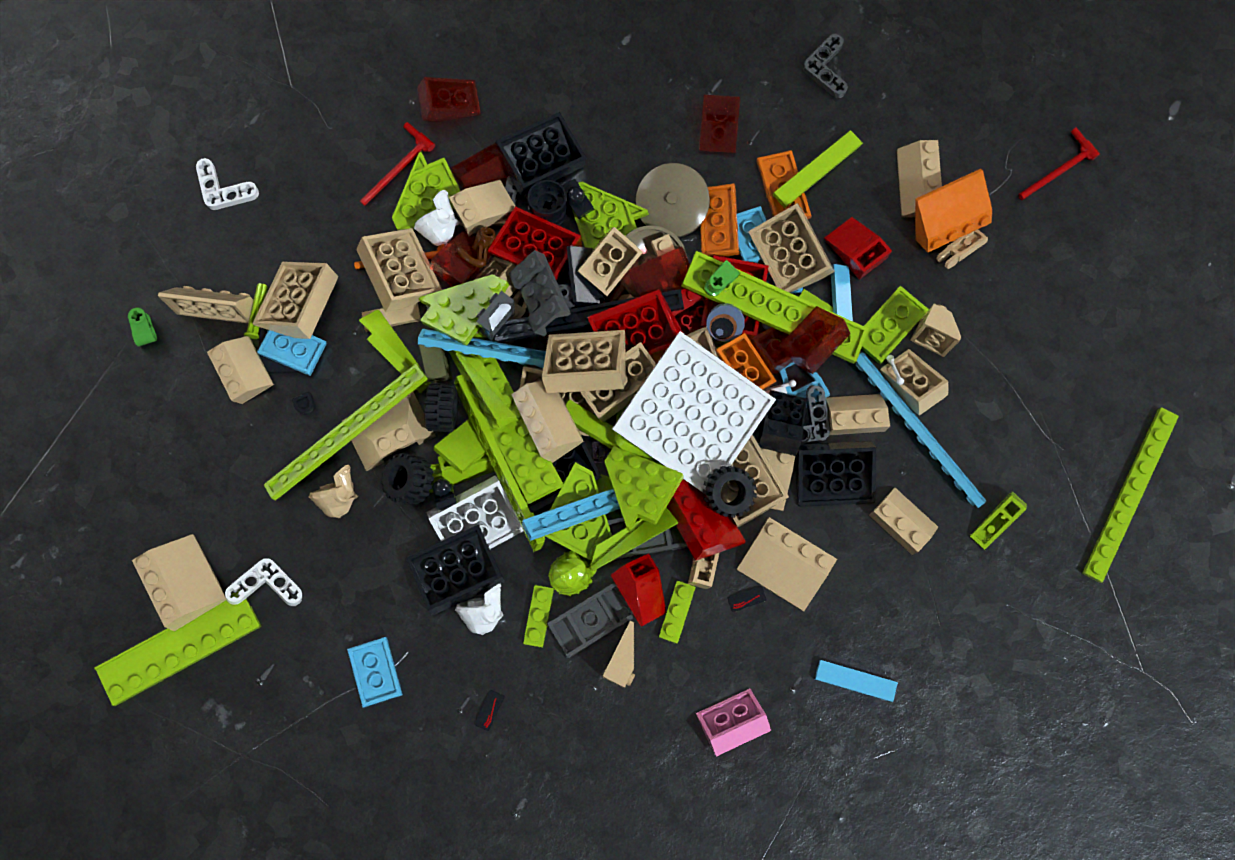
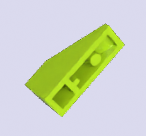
M1012 491L997 505L970 537L985 550L1027 509V504Z

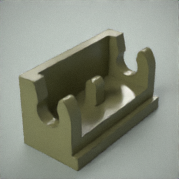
M419 345L425 374L428 378L427 381L440 383L452 380L447 352L442 348Z

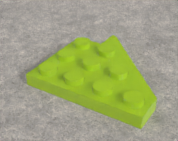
M422 152L418 153L392 216L398 231L410 228L415 230L414 227L417 220L436 209L433 199L440 191L446 190L448 197L461 191L445 158L427 165Z
M584 182L578 183L595 209L578 219L573 211L582 241L587 248L594 249L613 227L626 236L629 232L637 229L636 219L649 215L647 209Z
M492 274L421 296L419 300L421 303L429 306V309L420 321L424 325L467 346L480 328L476 322L478 320L476 318L478 313L483 308L486 310L490 305L489 300L495 293L505 292L509 284L507 281Z
M615 446L605 459V465L627 530H631L637 518L656 525L683 480V473Z
M575 462L563 484L564 487L560 489L550 510L599 494L593 472ZM606 514L545 536L591 560L595 545L612 536Z

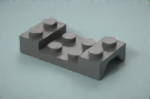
M534 250L509 272L514 287L521 291L530 312L528 320L534 333L545 336L547 334L545 327L555 318L571 314L545 254Z
M503 291L499 294L495 293L489 300V307L486 310L483 308L476 317L478 319L476 321L477 325L480 326L479 333L488 341L493 342V337L510 317L515 315L514 300Z
M623 518L608 520L612 535L626 527ZM675 525L619 556L614 561L648 553L688 548Z
M614 582L547 624L569 659L616 628L629 622L635 616Z

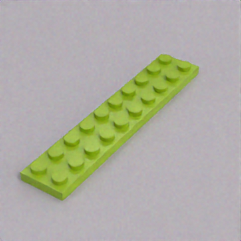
M695 252L681 285L682 287L717 303L732 304L748 317L853 364L857 361L869 328L738 270L740 275L717 296H709L704 289L705 283L723 262L701 252Z
M479 332L476 333L473 337L476 339L485 340V338L482 335H480ZM454 350L449 351L460 374H463L466 381L470 382L471 391L479 400V408L482 413H485L487 417L486 422L489 428L493 429L495 433L493 436L528 504L564 487L552 462L540 456L511 395L514 392L496 358H483L480 355L463 354ZM455 353L481 359L506 400L508 408L516 416V420L499 429Z

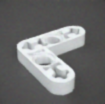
M206 158L197 162L196 170L203 199L211 210L245 203L258 197L259 190L253 182H244L220 189L213 163ZM205 165H208L207 172L209 175H206L203 170ZM207 181H214V185L211 188L205 187ZM249 188L252 189L251 194L247 193ZM230 192H235L236 197L234 199H227V195ZM212 198H216L214 204L211 203Z
M262 559L226 589L225 596L230 604H239L266 582L286 604L296 606L302 601V591L274 561ZM263 565L266 567L270 565V571L274 574L272 577L268 571L262 572ZM248 577H254L257 582L253 586H247L245 580ZM277 578H283L286 582L284 586L277 587L274 585V581ZM242 584V587L246 590V592H244V590L242 589L238 593V598H230L231 592H238L241 589L239 585ZM289 585L291 586L289 587V591L292 594L297 593L296 600L294 598L289 599V593L286 591Z

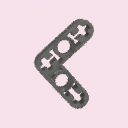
M838 34L830 35L806 59L803 71L835 98H842L846 94L847 83L825 66L842 48L843 38ZM832 42H833V43H834V42H838V44H835V45L830 49V46H831ZM826 52L828 57L821 58L819 53ZM826 74L830 77V80L823 81L820 76Z
M811 385L806 390L810 424H805L803 427L807 432V436L802 439L801 444L825 440L830 434L825 392L818 385ZM814 389L820 392V394H818L816 397L817 401L821 402V404H817L815 402V397L811 396V393L814 392ZM821 407L823 410L822 416L814 417V409ZM824 420V423L820 422V425L825 431L820 436V434L816 433L819 430V424H814V421Z

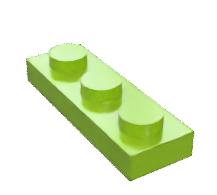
M680 581L676 582L658 638L678 644L696 588L695 586Z
M534 585L524 645L543 648L554 588Z

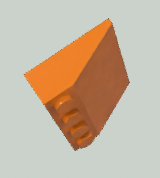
M982 169L976 170L915 199L916 241L927 253L992 223V206Z

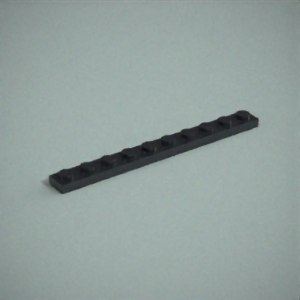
M681 289L661 292L672 312L684 310ZM634 298L569 309L571 314L555 318L545 327L546 333L551 334L590 327L588 316ZM528 317L507 320L494 337L495 342L501 343L540 335L533 332Z

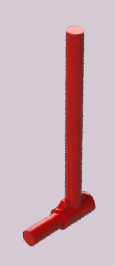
M406 122L403 128L415 138L416 146L359 201L363 206L370 202L422 150L430 152L434 149L435 144L422 132L416 130L410 123Z
M1077 127L1071 131V134L1081 144V153L1019 193L1018 196L1021 200L1083 159L1094 160L1100 155L1098 150L1089 140L1087 141Z

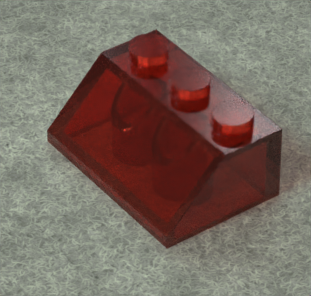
M496 143L450 167L463 190L497 181L509 175Z
M816 306L779 345V348L800 368L814 374L851 333L843 318Z

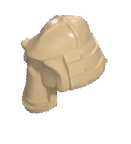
M349 464L341 468L334 475L335 483L321 486L319 490L309 494V498L328 517L341 518V516L348 513L353 500L358 497L353 489L350 475L351 467Z

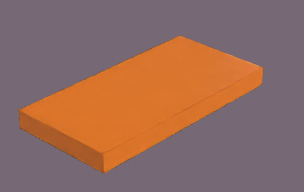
M792 150L757 158L756 162L772 216L774 217L798 203L807 219H810L812 215L805 192L786 208L773 196L776 190L798 173Z
M735 184L708 187L710 197L709 210L705 220L700 225L701 253L712 258L713 255L721 257L739 255Z

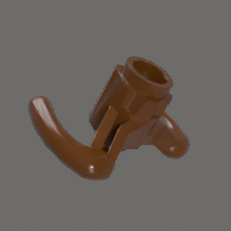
M482 227L476 233L477 235L472 246L477 252V259L467 254L462 247L457 248V253L462 259L478 268L486 266L488 249L496 238L494 230L489 227Z

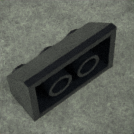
M567 246L573 303L578 308L603 303L605 295L577 272L594 249Z

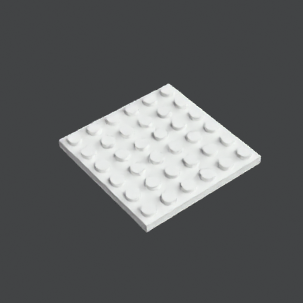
M679 331L612 430L662 465L683 473L685 481L703 492V489L706 488L703 485L704 481L707 482L709 479L707 476L713 474V470L720 469L721 466H731L776 399Z

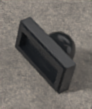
M575 178L562 186L567 194V202L578 219L595 210Z
M444 478L436 480L432 490L437 509L456 504L453 484Z

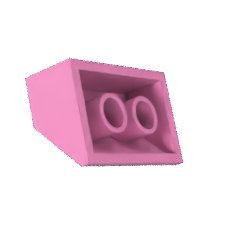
M747 689L696 713L716 756L771 731L767 716L751 689Z

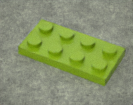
M900 286L864 325V327L869 329L861 349L877 363L881 364L929 309Z

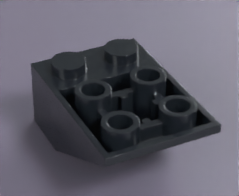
M770 390L769 395L776 400L763 418L758 445L760 448L796 456L802 442L807 398Z

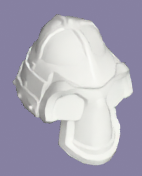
M446 190L440 191L433 199L436 209L417 220L414 227L423 237L436 246L447 244L453 237L456 225L460 223L454 217Z
M500 583L484 594V598H473L456 605L455 611L472 633L484 635L491 632L502 618Z

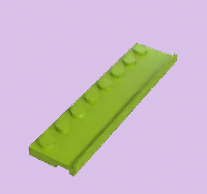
M241 589L236 593H232L230 598H238V593L241 591ZM247 598L236 605L230 604L225 600L178 630L172 631L167 628L98 665L94 669L97 671L112 706H117L255 631L261 625Z

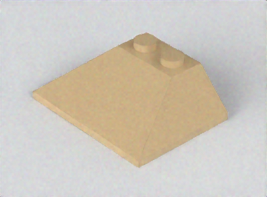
M411 392L351 441L366 471L384 463L383 458L415 442L420 445L436 437L434 431L427 430L425 414L414 392Z

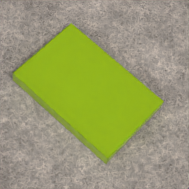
M470 419L434 446V451L461 474L486 455Z

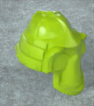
M572 550L564 552L563 555L557 557L553 564H551L548 575L551 586L559 595L568 596L579 594L582 590L587 589L589 584L592 583L591 577L597 571V569L595 571H590L589 569L592 558L589 560Z

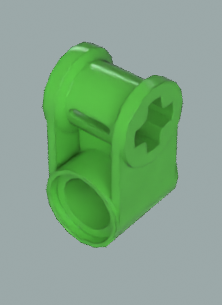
M726 260L705 283V292L709 296H717L740 275V272Z
M141 308L131 309L128 313V319L135 344L139 347L157 341V335L150 316Z

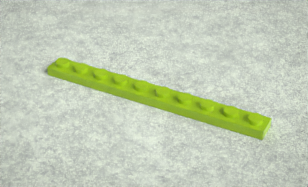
M414 364L267 481L264 487L270 497L276 501L428 380L420 367Z
M463 374L456 376L454 384L457 388L458 396L533 551L540 550L545 542V536L530 541L522 526L524 519L535 515L530 512L528 502L525 496H522L519 490L520 487L493 436L495 433L493 429L489 428L486 422L487 417L479 408V400L473 395L470 382L466 381Z
M1162 407L1158 409L1082 572L1085 576L1099 583L1104 581L1177 422L1178 415Z

